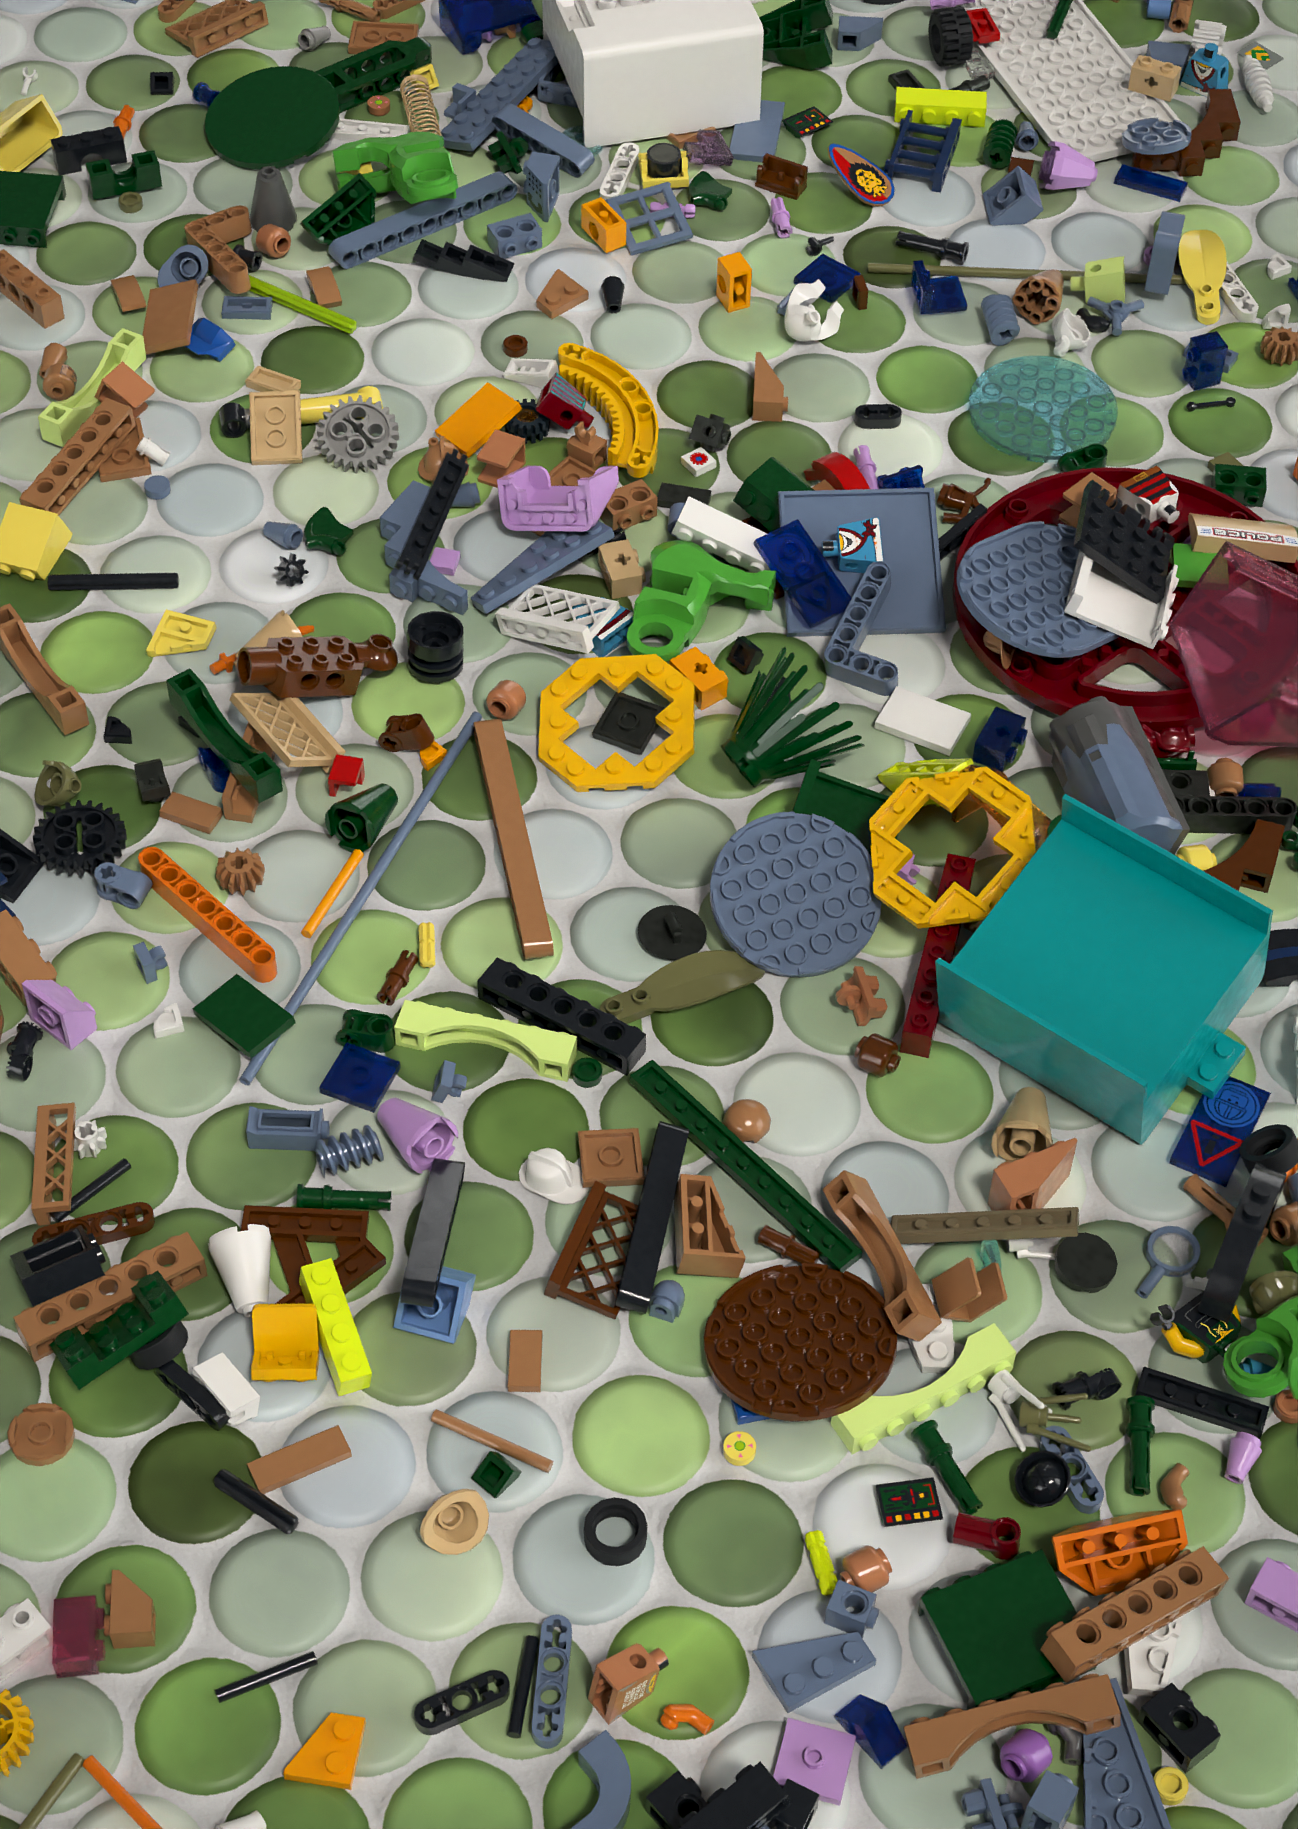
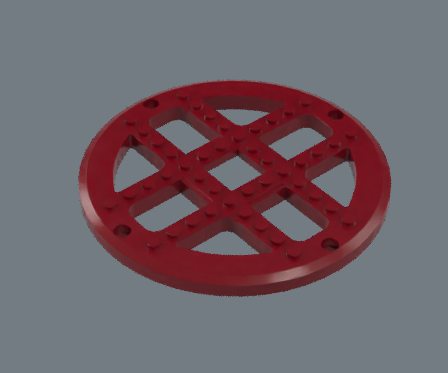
M1103 467L1058 473L1023 485L991 505L987 509V513L973 524L960 546L955 563L952 589L954 610L964 638L976 657L1004 685L1035 705L1061 716L1073 706L1102 696L1107 698L1109 702L1116 703L1119 706H1132L1140 724H1146L1154 731L1159 732L1167 727H1182V725H1192L1195 729L1228 720L1261 703L1282 685L1298 663V560L1296 559L1295 563L1226 555L1227 590L1176 587L1173 592L1176 596L1170 607L1172 614L1166 624L1169 627L1163 641L1158 640L1154 649L1121 636L1087 653L1075 656L1064 664L1052 665L1036 654L1016 648L1011 664L1005 670L1001 663V655L991 651L984 644L983 637L987 629L973 617L959 594L957 570L965 553L979 541L1023 523L1042 521L1044 524L1056 526L1059 523L1067 525L1059 519V515L1073 504L1063 498V493L1091 472L1116 489H1119V484L1147 470ZM1164 473L1178 490L1176 509L1179 511V516L1173 523L1166 522L1162 517L1150 524L1147 534L1150 535L1151 531L1158 526L1163 529L1162 533L1167 532L1175 538L1174 543H1181L1190 536L1189 513L1266 521L1235 499L1211 487ZM1170 562L1168 564L1167 576L1172 569V563ZM1251 576L1257 578L1266 603L1267 629L1264 635L1257 632L1216 601ZM1190 624L1240 663L1222 675L1210 674L1165 640ZM1136 663L1172 690L1157 692L1128 691L1095 685V683L1123 664Z

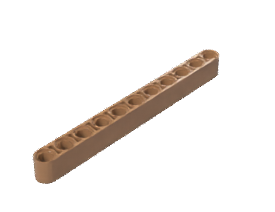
M498 718L473 722L475 742L524 960L553 956L554 949L502 720Z

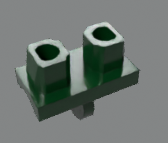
M502 131L496 133L498 141L489 145L488 148L501 172L505 173L513 168L517 174L522 172L523 170L516 158L523 157L528 151L527 141L523 138H513L509 144Z

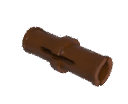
M403 950L395 966L388 970L386 974L387 980L377 994V999L382 1004H384L388 997L386 1005H393L401 988L407 986L409 975L419 960L415 953L411 952L410 956L406 958L409 950Z

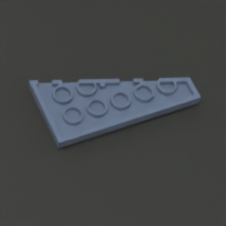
M598 521L593 528L584 532L546 531L471 597L473 606L485 614L491 612L614 538L615 535L612 528Z
M1117 1678L1110 1679L1121 1713V1726L1089 1735L1082 1733L1084 1829H1172Z

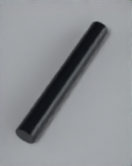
M123 1158L71 1198L70 1211L52 1212L51 1217L56 1223L62 1221L131 1168L130 1163Z
M533 1635L525 1637L507 1736L516 1739L520 1738L539 1642V1638Z
M314 1651L216 1689L215 1693L218 1702L227 1701L317 1665Z

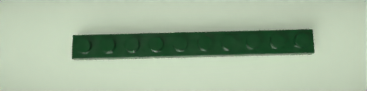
M653 1059L630 1075V1083L675 1125L689 1129L688 1137L804 1244L817 1251L819 1257L830 1268L844 1272L862 1258V1250Z

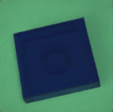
M822 254L794 277V284H811L819 279L826 287L819 297L833 303L853 286L854 276L861 275V273Z
M346 1042L319 1087L320 1093L374 1113L401 1068L400 1062Z

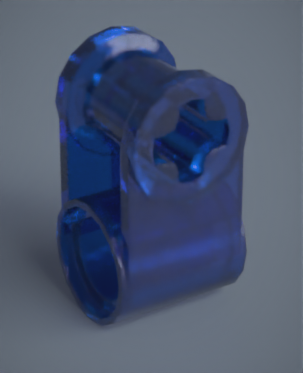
M198 747L197 753L203 771L206 772L212 788L217 792L223 793L231 771L209 747L205 749Z

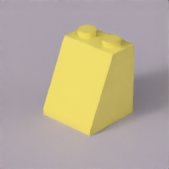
M9 502L0 525V573L10 575L12 572L19 574L20 577L29 581H34L35 578L45 581L69 543L73 533L56 513Z

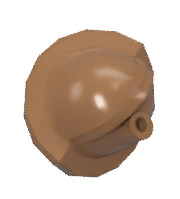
M440 436V442L435 437L428 440L429 448L418 467L419 475L426 481L433 482L442 459L447 452L452 454L454 448L458 450L452 443L444 441V436ZM458 452L457 458L460 459L462 453Z

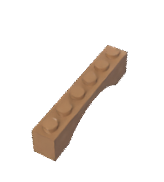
M11 604L0 607V650L62 733L68 735L89 725L85 702L75 688L63 682L50 668L33 642L21 617Z
M843 1170L822 1190L834 1213L857 1238L873 1263L884 1291V1310L896 1333L920 1342L939 1326L942 1321L868 1181Z
M1088 1674L1081 1677L1078 1682L1066 1685L1062 1682L1053 1683L1043 1691L1035 1693L1022 1691L1014 1694L1008 1700L1000 1702L987 1700L980 1703L977 1708L965 1711L960 1708L952 1709L938 1718L929 1719L928 1717H921L911 1721L909 1725L904 1726V1733L916 1779L951 1770L959 1758L975 1743L991 1733L1010 1726L1029 1723L1053 1724L1071 1728L1085 1735L1120 1727L1121 1713L1108 1674L1101 1676L1098 1674Z

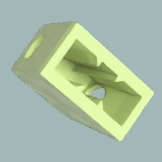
M1124 256L1087 262L1085 264L1084 276H1071V291H1085L1086 303H1088L1090 297H1094L1105 303L1120 300L1125 304Z

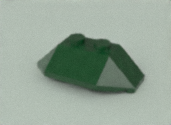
M359 173L302 220L300 225L316 242L330 246L333 240L375 222L376 190Z

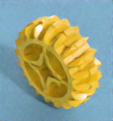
M5 1689L0 1693V1715L6 1716L9 1720L4 1721V1718H0V1746L6 1743L0 1749V1772L4 1776L9 1777L10 1771L8 1767L13 1765L20 1768L22 1762L19 1756H29L30 1749L28 1744L34 1743V1735L31 1731L35 1725L33 1719L29 1718L31 1713L28 1706H22L23 1702L18 1695L11 1698L10 1691Z

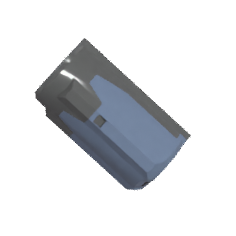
M1099 696L1073 706L1061 716L1053 719L1049 725L1051 730L1049 740L1053 750L1051 763L1065 794L1175 855L1189 833L1190 828L1133 707L1119 706L1116 703L1109 702L1107 698Z

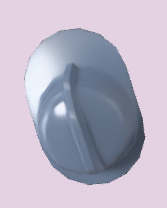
M195 245L181 246L160 268L157 278L159 287L196 279L197 284H199L208 272L209 262L207 255Z

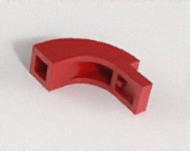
M832 452L814 460L811 463L812 467L803 471L806 480L822 481L825 479L835 490L870 489L856 465L846 456L837 452Z

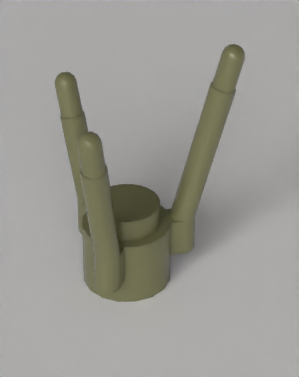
M1086 1393L1036 1398L1046 1405L1085 1400L1088 1398V1395ZM1022 1401L1019 1426L1026 1427V1433L1038 1434L1086 1452L1091 1451L1089 1445L1041 1428V1426L1046 1427L1048 1421L1079 1424L1082 1421L1080 1417L1049 1413L1048 1407L1044 1406L1043 1409H1039L1029 1401Z

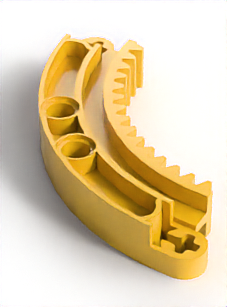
M574 343L562 344L558 348L559 375L583 394L587 401H590L591 407L596 406V411H601V417H605V422L609 423L612 441L611 448H608V466H617L618 470L620 467L626 468L628 474L635 478L647 476L649 472L653 474L658 454V420L654 404L647 391L628 370L605 355Z

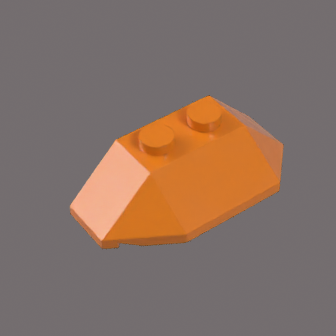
M1181 1509L1137 1512L1076 1525L1051 1537L1058 1571L1093 1596L1121 1591L1136 1578H1140L1143 1581L1149 1577L1150 1572L1157 1566L1173 1564L1174 1559L1188 1544Z

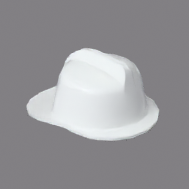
M543 1148L535 1152L531 1151L528 1159L521 1165L519 1170V1180L524 1188L559 1204H575L582 1201L589 1191V1188H583L581 1168L566 1160L563 1154L556 1149Z

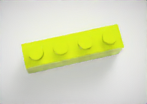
M896 87L894 122H901L902 118H906L908 110H913V123L951 125L952 119L957 118L962 119L961 126L984 127L987 110V92Z
M332 1258L301 1266L299 1283L306 1303L314 1304L317 1308L319 1341L338 1397L369 1388L372 1372Z

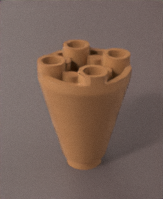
M1050 269L1022 280L1016 288L1012 299L1019 313L1035 325L1054 318L1061 307L1064 285L1063 275L1058 270Z

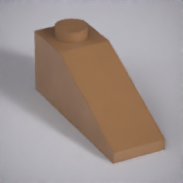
M756 352L752 420L782 422L783 412H788V397H784V386L762 353Z

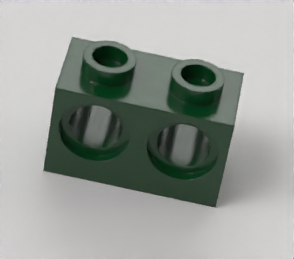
M1215 463L1211 488L1235 499L1244 506L1262 507L1267 490L1266 468Z

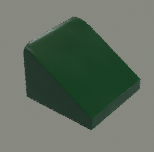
M490 1451L471 1478L494 1498H498L520 1476L522 1471L500 1453Z

